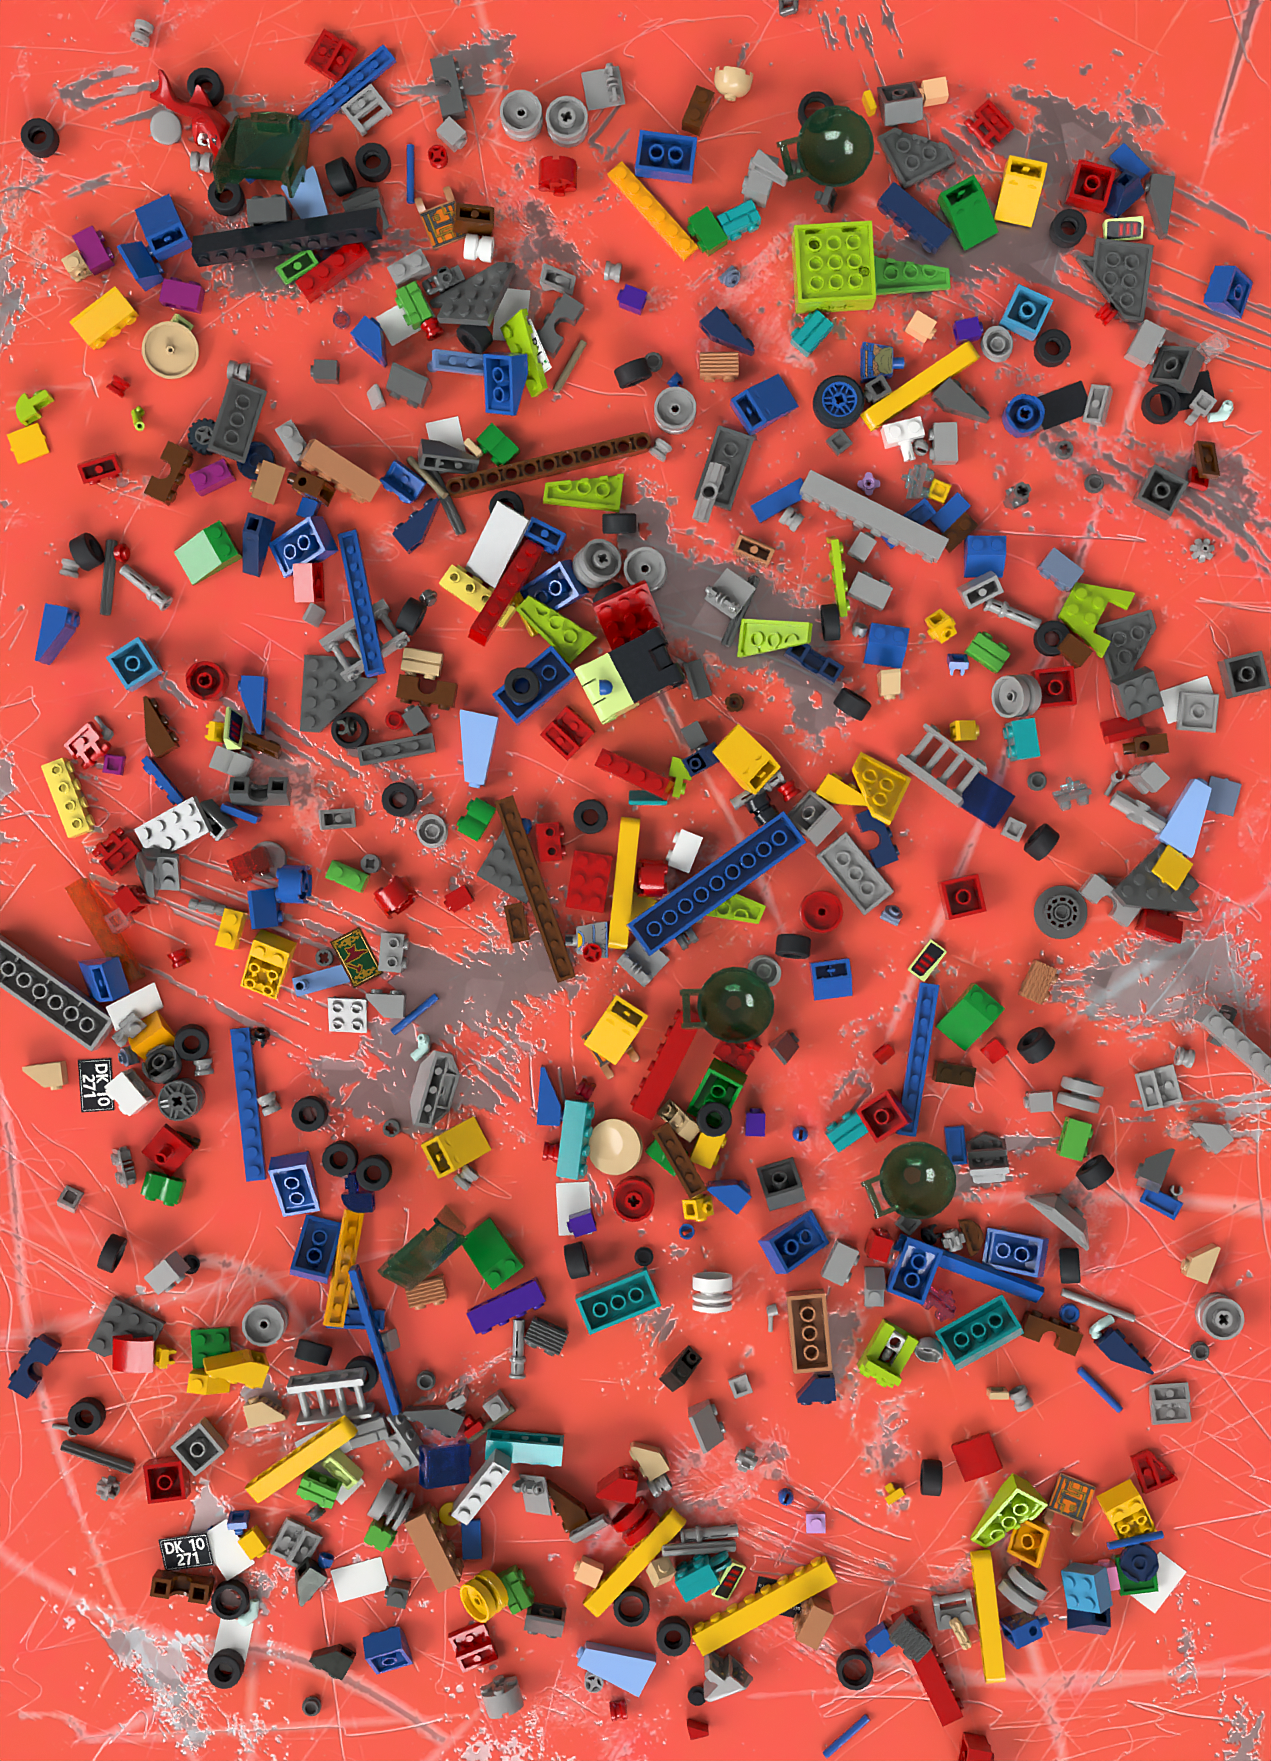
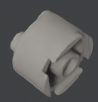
M498 1675L493 1678V1682L480 1688L486 1712L491 1719L503 1718L502 1714L507 1712L510 1716L518 1712L524 1705L516 1676L504 1678L503 1675Z

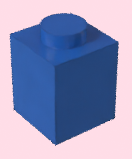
M883 1621L865 1634L867 1649L871 1653L875 1652L878 1657L894 1646L889 1640L888 1627Z

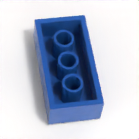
M552 645L525 667L532 670L540 682V690L534 700L528 703H517L507 695L504 685L492 694L517 726L577 678L576 674ZM520 678L515 682L516 691L520 693L528 691L530 683L527 679Z

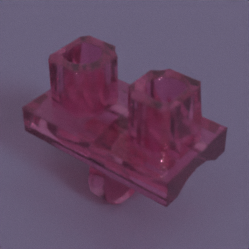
M931 1286L925 1303L921 1306L929 1310L934 1305L937 1308L934 1315L940 1322L947 1318L951 1320L955 1317L954 1311L956 1307L953 1305L955 1300L951 1298L953 1291L948 1289L944 1292L941 1288L936 1291Z

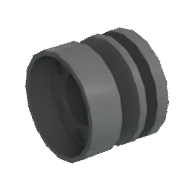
M180 1078L166 1084L158 1096V1106L161 1113L173 1121H183L196 1115L205 1103L203 1087L191 1078ZM177 1097H182V1098H181V1102H182V1103H180V1104L177 1103V1102H178Z

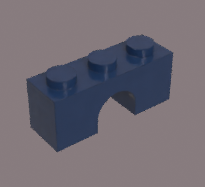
M808 644L789 647L783 656L831 685L836 682L844 669L843 665L830 657L822 656Z
M869 810L854 815L861 833L872 830L879 836L877 847L868 851L874 867L880 868L899 860L897 857L900 855L896 844H892L890 839L893 837L890 828L886 827L882 821L872 817Z
M44 1334L32 1339L28 1346L31 1349L19 1361V1369L14 1370L9 1377L11 1382L8 1388L26 1399L33 1395L42 1380V1377L37 1375L33 1369L34 1362H40L48 1366L53 1362L62 1347L61 1344Z

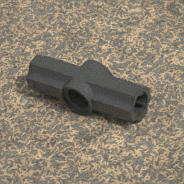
M1020 482L1005 490L1006 498L1003 501L1005 508L1014 510L1028 503L1031 491L1030 485Z

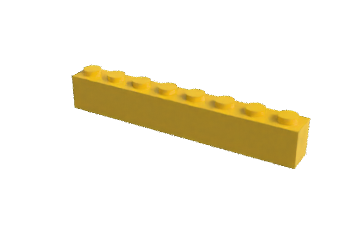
M818 1556L805 1567L800 1566L796 1568L794 1573L788 1576H781L776 1583L765 1585L760 1589V1592L747 1595L742 1602L729 1605L724 1612L713 1614L706 1622L703 1623L701 1621L695 1624L693 1629H691L692 1638L704 1657L837 1583L836 1574L826 1556Z

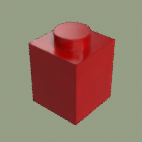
M462 885L444 896L446 908L454 913L475 901L466 885Z

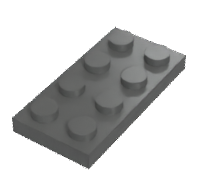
M230 377L207 450L244 464L267 391Z
M718 425L694 500L698 501L710 462L718 463L725 466L726 469L714 506L731 511L755 437ZM708 488L704 490V494L707 497H711L714 495V491Z

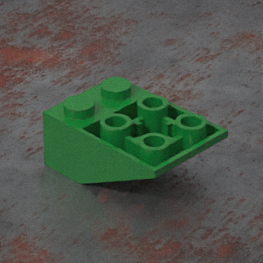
M975 175L940 193L937 202L964 251L999 232L984 191Z

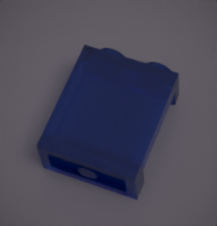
M978 772L962 792L964 803L960 808L984 822L990 829H995L1016 796Z
M460 1440L458 1444L432 1448L427 1445L419 1446V1485L425 1489H433L469 1483V1476H471V1467L469 1465L471 1448L469 1444Z

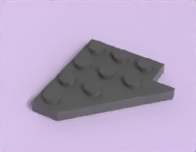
M1096 238L1093 257L1077 255L1076 261L1111 304L1112 308L1119 311L1118 316L1122 321L1143 323L1154 245Z
M497 262L430 300L432 308H441L437 315L439 323L490 326L516 272L517 267L515 263Z
M304 655L300 731L322 732L336 717L374 686L378 679L364 678L361 673L357 679L346 682L340 675L345 669L337 657ZM346 657L351 666L361 660L360 658Z
M1161 842L1111 891V894L1123 907L1195 913L1199 909L1188 897L1200 885L1188 872L1178 890H1174L1166 882L1163 883L1162 879L1151 871L1166 848Z

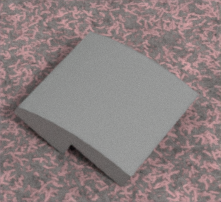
M1174 1064L1156 1067L1135 1074L1144 1111L1183 1102Z
M1188 1382L1149 1385L1152 1425L1192 1422Z
M603 1513L571 1531L569 1539L573 1543H578L610 1525L612 1520L609 1515L605 1516Z
M287 1516L268 1550L270 1554L286 1560L288 1565L297 1568L307 1556L311 1558L322 1539V1535Z

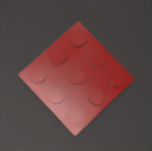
M645 579L592 603L611 650L632 641L657 626L661 630L665 629Z

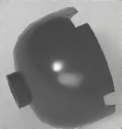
M159 1045L154 1047L147 1053L146 1056L148 1058L142 1063V1071L145 1076L157 1084H167L174 1081L182 1070V1058L172 1046Z

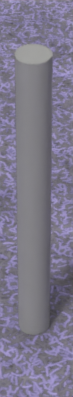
M1064 1288L1061 1291V1296L1130 1322L1135 1321L1136 1315Z

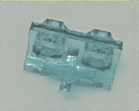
M928 464L914 465V469H909L908 475H902L901 480L906 482L905 488L908 489L907 499L928 498L930 490L923 487L924 481H932L935 473L928 468Z
M1071 777L1066 778V784L1060 785V791L1052 793L1053 798L1057 801L1062 811L1072 808L1070 800L1076 799L1079 806L1089 804V795L1092 794L1091 788H1088L1085 783L1080 785L1079 780L1073 782Z

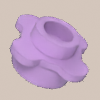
M867 472L865 477L858 481L857 486L866 495L870 496L873 494L874 489L880 486V481L876 480L872 473Z

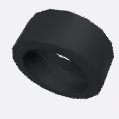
M820 91L807 94L801 100L798 108V120L801 126L812 133L826 130L831 125L835 114L833 100L827 94ZM812 102L824 104L828 110L826 119L822 122L810 121L805 115L806 106Z
M1159 385L1153 387L1144 396L1141 410L1143 416L1149 422L1165 424L1178 414L1181 400L1174 388L1167 385ZM1164 394L1171 400L1172 409L1167 415L1158 416L1151 410L1150 401L1154 395Z
M837 604L821 605L820 614L824 641L840 640V619Z
M346 712L335 718L332 723L331 733L338 745L346 749H355L366 742L369 736V727L365 719L360 715ZM351 716L353 720L360 724L361 735L356 741L346 742L338 733L341 724H337V721Z
M114 1233L111 1234L101 1251L97 1267L110 1273L114 1272L125 1251L127 1239Z
M234 1579L225 1580L220 1583L211 1597L213 1612L224 1620H233L241 1616L249 1603L250 1595L248 1588L242 1582ZM226 1589H233L241 1596V1604L235 1610H228L220 1604L219 1596Z
M626 1587L614 1600L613 1609L616 1619L628 1627H635L644 1623L650 1611L649 1598L646 1592L639 1587ZM627 1596L638 1597L643 1603L642 1612L634 1617L624 1615L620 1608L621 1601Z
M858 1649L846 1650L837 1660L836 1670L838 1678L844 1687L857 1691L864 1689L870 1684L873 1679L874 1670L871 1659L865 1652ZM853 1659L863 1661L866 1666L864 1676L856 1680L848 1679L843 1671L844 1665Z

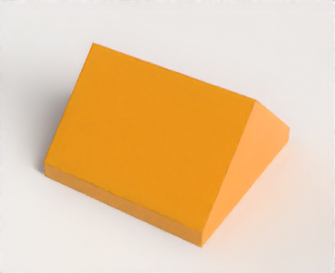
M158 1010L142 1020L147 1026L133 1039L130 1036L128 1037L131 1049L144 1061L148 1058L146 1056L147 1053L154 1047L174 1045L175 1034Z
M1028 1519L1020 1524L1021 1527L1015 1530L1013 1528L1007 1552L1039 1569L1050 1535V1529L1042 1521L1035 1519L1030 1521Z

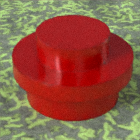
M120 543L114 547L113 554L115 560L121 563L128 561L130 549L126 544Z
M399 711L389 712L385 718L386 725L393 730L400 729L405 722L401 716L403 714Z

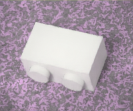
M681 829L680 833L676 831L672 841L676 843L673 851L669 849L665 859L669 861L668 866L689 873L703 837Z

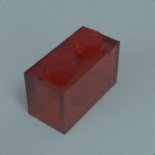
M266 846L258 847L227 860L235 882L241 881L242 884L253 880L252 876L259 874L261 877L271 873L270 869L274 868Z

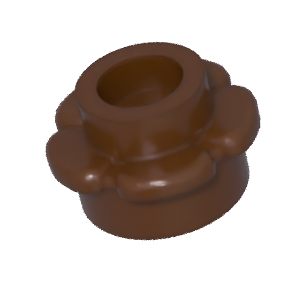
M730 694L725 699V705H727V709L730 712H738L743 708L744 700L738 694Z

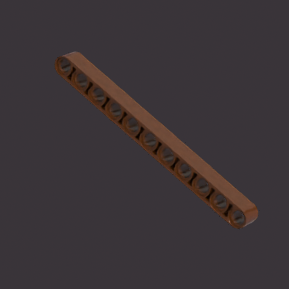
M644 432L454 477L449 479L446 488L453 498H462L644 454L651 447V439ZM638 440H646L647 445L645 447L638 446ZM620 444H627L629 449L622 452L618 447ZM607 448L610 450V454L602 456L600 450ZM588 452L592 456L590 460L585 461L581 456L583 453ZM570 457L573 459V462L570 465H565L562 462L563 459ZM546 462H553L554 467L547 470L544 468ZM528 466L536 468L532 474H527L525 470ZM511 470L517 472L516 477L513 479L507 477V473ZM491 475L498 476V480L495 483L488 481ZM472 480H479L477 487H470L469 484ZM454 484L461 485L458 492L451 491V487Z

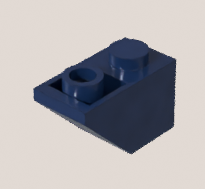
M1127 169L1113 181L1107 206L1103 212L1113 218H1118L1145 193L1140 177Z
M715 742L681 760L690 777L720 762L712 752L717 747Z
M833 1373L813 1374L797 1392V1403L811 1405L812 1402L830 1404L832 1401H836L835 1377Z
M1110 1608L1101 1614L1073 1609L1066 1611L1067 1630L1106 1635L1111 1628Z

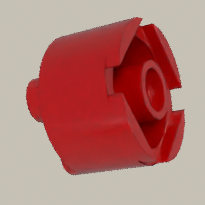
M553 156L540 159L538 190L541 192H552L556 197H563L567 192L576 191V161L566 156H559V159H553Z
M202 661L193 664L188 669L186 684L188 691L194 697L204 701H216L226 693L229 678L225 670L219 665L210 661ZM205 678L209 679V684H206Z
M639 859L638 863H642V866L637 869V889H641V893H637L638 897L662 898L663 894H667V883H664V875L668 874V864L664 863L663 859Z
M396 875L389 880V885L385 888L380 887L373 893L375 896L374 901L388 919L393 918L391 914L396 913L398 915L414 903V896L416 898L419 897L405 877Z

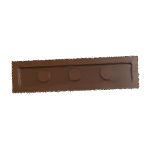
M667 1122L653 1130L652 1133L689 1198L691 1199L707 1190L670 1123Z

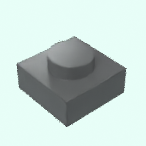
M841 428L825 441L837 457L853 444Z
M907 1208L894 1222L909 1237L922 1223Z

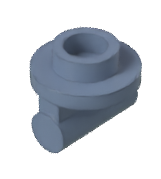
M731 265L718 277V280L721 284L732 288L738 284L741 275Z
M888 905L881 913L880 919L898 926L903 914L897 906Z
M131 1046L120 1049L118 1059L121 1064L127 1067L139 1063L138 1056L131 1049Z

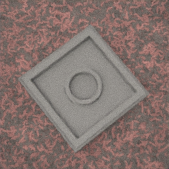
M1180 691L1176 730L1216 733L1219 694Z

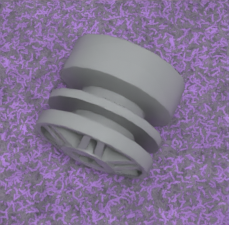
M387 1478L367 1515L377 1521L383 1514L386 1515L384 1525L388 1526L391 1519L395 1521L391 1529L396 1531L408 1516L413 1506L415 1493L411 1492L407 1499L403 1498L407 1489L404 1488L399 1495L396 1494L398 1484Z

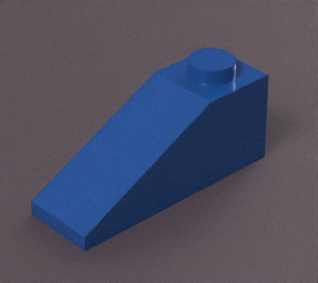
M241 675V680L238 681V691H240L257 734L265 736L268 678Z
M542 1065L540 1069L537 1125L560 1126L561 1121L563 1122L564 1110H561L562 1104L545 1065Z

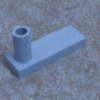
M434 349L432 350V360L428 362L427 369L432 373L445 371L484 376L483 355Z
M342 965L292 978L297 997L350 982Z

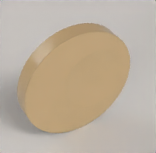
M166 321L154 325L147 331L142 342V356L148 368L156 375L166 379H177L193 370L198 360L199 348L195 336L188 328L176 322Z
M609 1119L599 1123L592 1130L588 1144L590 1146L589 1157L594 1166L609 1175H620L632 1170L638 1164L643 1150L642 1139L637 1129L631 1123L622 1119Z

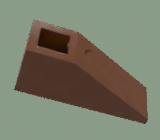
M145 696L143 701L146 742L155 757L162 758L180 747L177 743L179 738L174 731L171 732L168 728L169 722L164 715L159 713L158 709L160 707L156 700Z
M546 1481L549 1499L552 1498L555 1504L553 1505L554 1511L557 1516H561L563 1520L562 1526L566 1533H570L592 1520L582 1502L552 1481Z

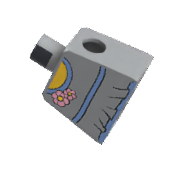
M608 921L577 926L576 934H565V946H577V954L583 955V949L586 945L596 943L602 949L601 958H608Z

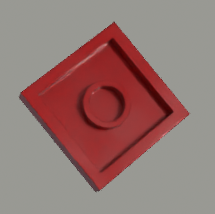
M165 1124L141 1152L171 1177L193 1152L195 1147L168 1124Z

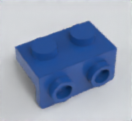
M397 459L393 461L386 475L379 480L387 491L394 492L402 502L409 504L418 499L427 484L423 478Z

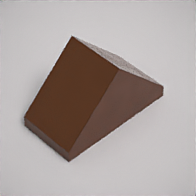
M1070 633L1057 647L1070 666H1074V669L1081 667L1093 652Z

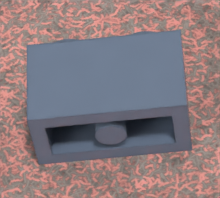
M1055 547L1050 550L1036 568L1040 571L1039 574L1043 578L1052 580L1057 589L1060 591L1065 590L1066 592L1074 586L1084 573L1082 568Z

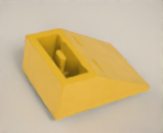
M1009 155L1004 168L994 220L1032 227L1048 163Z
M737 724L712 751L744 790L754 795L780 768V765L771 754L740 724Z
M261 929L253 940L240 986L276 1000L292 961L297 943Z
M616 995L584 1045L616 1065L648 1018V1015Z
M475 1116L421 1144L438 1179L492 1150Z
M250 1349L203 1358L204 1369L208 1377L213 1379L223 1378L232 1384L243 1383L246 1387L252 1389L263 1387L270 1367L265 1353Z
M1130 1479L1096 1496L1118 1540L1157 1531L1139 1492Z

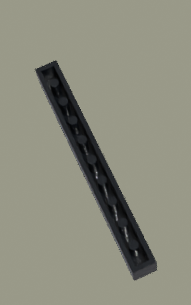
M375 207L193 236L191 255L198 267L379 240L383 236V219L378 208Z

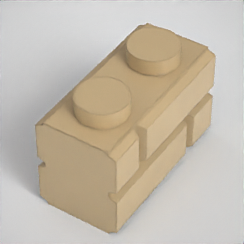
M404 647L401 670L405 671V675L416 677V674H422L425 679L435 680V677H441L444 654Z

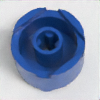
M1017 395L1003 411L1002 422L1004 428L1015 438L1032 435L1043 422L1044 406L1035 396Z
M283 865L282 868H277L276 877L279 880L278 887L275 890L276 898L280 899L282 903L307 904L309 900H306V898L311 896L312 875H308L307 871L310 870V867L308 865Z

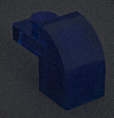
M350 1172L347 1175L348 1178H345V1189H348V1192L341 1194L344 1205L356 1213L374 1212V1191H359L356 1172Z

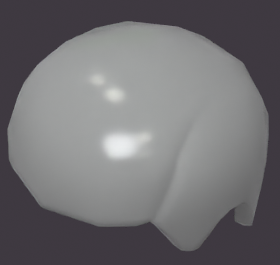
M924 1337L918 1340L919 1342L914 1349V1353L921 1361L938 1363L940 1358L943 1359L942 1344L937 1339Z

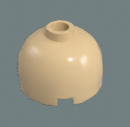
M720 66L716 67L714 84L718 92L725 95L724 99L735 101L736 98L743 97L748 93L753 82L754 75L752 72H750L749 76L745 74V69L724 66V70H719Z

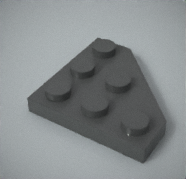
M893 128L877 137L882 151L904 190L955 163V159L945 143L933 142L926 137L916 134L911 135L897 128Z
M1152 610L1096 625V634L1111 641L1103 656L1110 680L1134 670L1137 661L1140 659L1148 641L1157 628Z
M503 829L478 871L477 876L527 904L528 897Z
M114 1296L87 1349L103 1357L112 1355V1336L132 1334L133 1338L153 1336V1340L156 1341L166 1322Z

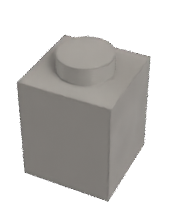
M450 116L436 129L438 138L454 153L458 149H462L467 143L466 131Z
M860 531L847 555L863 564L877 542L874 540L875 537L866 531L864 533Z
M1050 1090L1027 1091L1026 1097H1023L1024 1108H1027V1111L1030 1113L1054 1111L1053 1095Z
M499 1389L484 1400L482 1407L494 1422L509 1411L511 1404Z

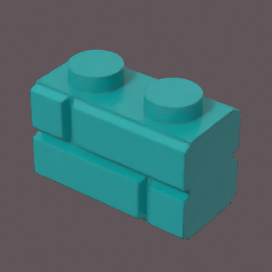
M752 199L718 215L716 218L728 237V241L731 240L732 242L740 239L742 234L747 231L749 233L759 229V225H761V217Z
M818 310L813 314L810 312L803 320L805 324L801 328L796 327L790 335L792 337L791 345L807 358L834 327V324Z
M849 1110L841 1116L843 1119L838 1123L833 1121L826 1126L827 1130L824 1133L838 1153L869 1132L856 1111L852 1112Z

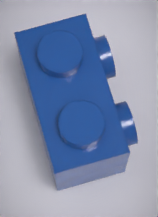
M531 517V522L524 537L544 547L543 550L551 555L554 553L559 555L567 539V534Z

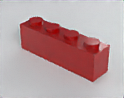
M362 242L346 244L296 280L295 283L311 304L368 262L371 257Z
M602 748L595 763V766L666 801L675 784L671 780Z

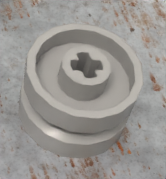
M515 90L507 94L502 100L500 118L505 133L511 139L518 142L534 139L541 132L543 126L542 106L539 99L532 92Z
M558 97L547 108V131L555 144L566 148L575 147L583 142L588 134L589 122L586 107L575 97Z
M669 387L663 390L657 396L654 404V419L658 427L663 432L671 435L682 434L688 431L696 418V402L693 395L681 387Z
M594 539L589 541L574 556L572 562L573 573L579 582L589 588L602 587L620 571L622 564L621 555L611 542L604 539Z
M637 548L629 553L624 562V574L630 585L645 579L650 593L663 587L667 580L668 569L662 555L653 548ZM646 567L649 568L647 572H642V570L645 571Z
M1027 674L1000 677L995 682L991 693L992 705L995 711L1005 718L1025 717L1034 714L1038 710L1042 698L1041 687L1038 681L1033 676Z
M1062 1077L1060 1085L1064 1089L1071 1090V1093L1058 1092L1057 1103L1092 1113L1099 1112L1100 1103L1089 1097H1102L1105 1089L1104 1086L1078 1077Z
M1218 1292L1208 1293L1196 1305L1195 1318L1198 1325L1213 1338L1229 1340L1237 1336L1243 1329L1245 1321L1243 1310L1239 1304L1225 1294Z
M263 1299L256 1302L247 1311L242 1321V1331L245 1338L257 1346H269L276 1343L288 1327L289 1315L287 1310L280 1302L273 1299Z
M1013 1564L1008 1571L1010 1579L1004 1578L999 1584L998 1589L1017 1607L1033 1615L1039 1606L1037 1600H1043L1049 1591L1031 1573Z

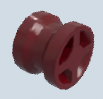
M583 1078L575 1095H581L584 1097V1100L588 1101L596 1084L589 1083L587 1079Z

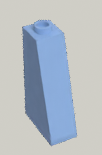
M313 166L281 186L300 219L329 215L320 180ZM330 247L320 248V251L323 250V249H325V250H326V249H329Z
M460 709L464 778L470 787L480 789L481 785L485 786L499 718Z
M1201 778L1189 780L1167 816L1166 826L1160 834H1156L1154 837L1166 846L1170 845L1179 853H1183V856L1186 858H1192L1195 853L1212 789L1207 786L1208 782Z
M586 1641L584 1647L580 1646L576 1654L578 1658L577 1666L637 1697L640 1696L656 1665V1655L590 1641Z

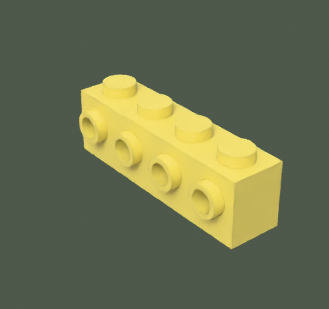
M451 565L439 582L440 586L480 613L495 589L490 586L488 589L484 587L482 580L476 576L472 578L466 574L467 570L460 565H457V567ZM514 602L498 625L503 629L516 612L515 607H513Z
M60 758L42 765L41 768L67 837L75 838L94 831L93 825H95V821L87 811L88 803L86 798L82 797L80 792L81 784L77 778L75 779L73 774L75 771L73 763L66 758Z

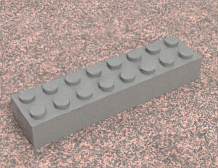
M0 934V987L91 1052L98 1050L114 1027L107 1009Z

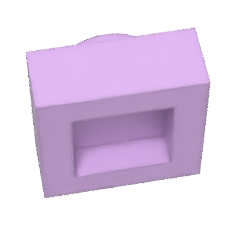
M806 1512V1533H826L825 1512Z

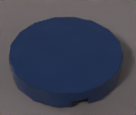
M253 441L251 442L245 463L236 462L238 469L245 477L250 480H257L258 474L255 471L258 462L262 463L263 460L275 464L276 460L274 453L266 444Z
M1145 1543L1126 1546L1121 1552L1119 1565L1123 1574L1129 1580L1146 1582L1156 1575L1159 1568L1156 1552Z

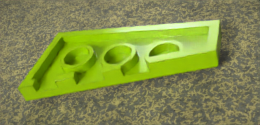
M526 308L516 313L500 329L511 353L527 354L528 375L525 384L531 397H537L548 386L542 363L538 362L537 359L538 348L532 341L531 334L533 330L532 326L528 325L526 316H528V311Z
M624 473L617 474V476L608 477L606 475L592 479L581 478V480L547 482L545 483L543 504L619 512Z
M834 536L826 537L827 544L831 543L832 548L829 553V560L831 565H834L831 574L833 584L836 585V588H834L835 601L839 617L848 616L847 611H850L849 599L846 600L845 592H848L847 581L843 580V573L846 572L845 562L841 561L843 544Z
M528 595L515 608L569 664L597 638L591 632L531 595Z
M742 619L737 657L742 658L811 643L813 623Z
M736 893L706 916L759 924L766 906Z

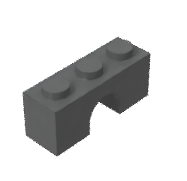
M453 54L430 59L436 86L446 84L451 87L448 94L438 97L443 121L449 116L454 121L465 119V111H468L466 98L462 99L461 92H464L462 80H458L457 74L460 73L458 61H454Z
M566 293L562 297L557 298L553 306L555 307L553 312L546 315L543 321L544 326L541 330L538 329L536 331L545 353L553 359L564 344L563 337L555 332L556 326L562 322L575 326L585 311L583 304Z
M230 777L228 794L233 806H290L292 789L288 777H269L267 785H256L251 782L250 777Z

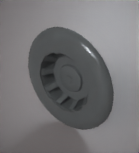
M1067 886L1051 887L1045 890L1035 903V922L1038 928L1051 938H1070L1076 935L1085 925L1087 920L1086 902L1081 894L1073 888Z

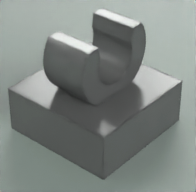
M826 186L824 192L816 191L814 199L817 200V204L821 205L824 212L832 213L837 193L833 187Z

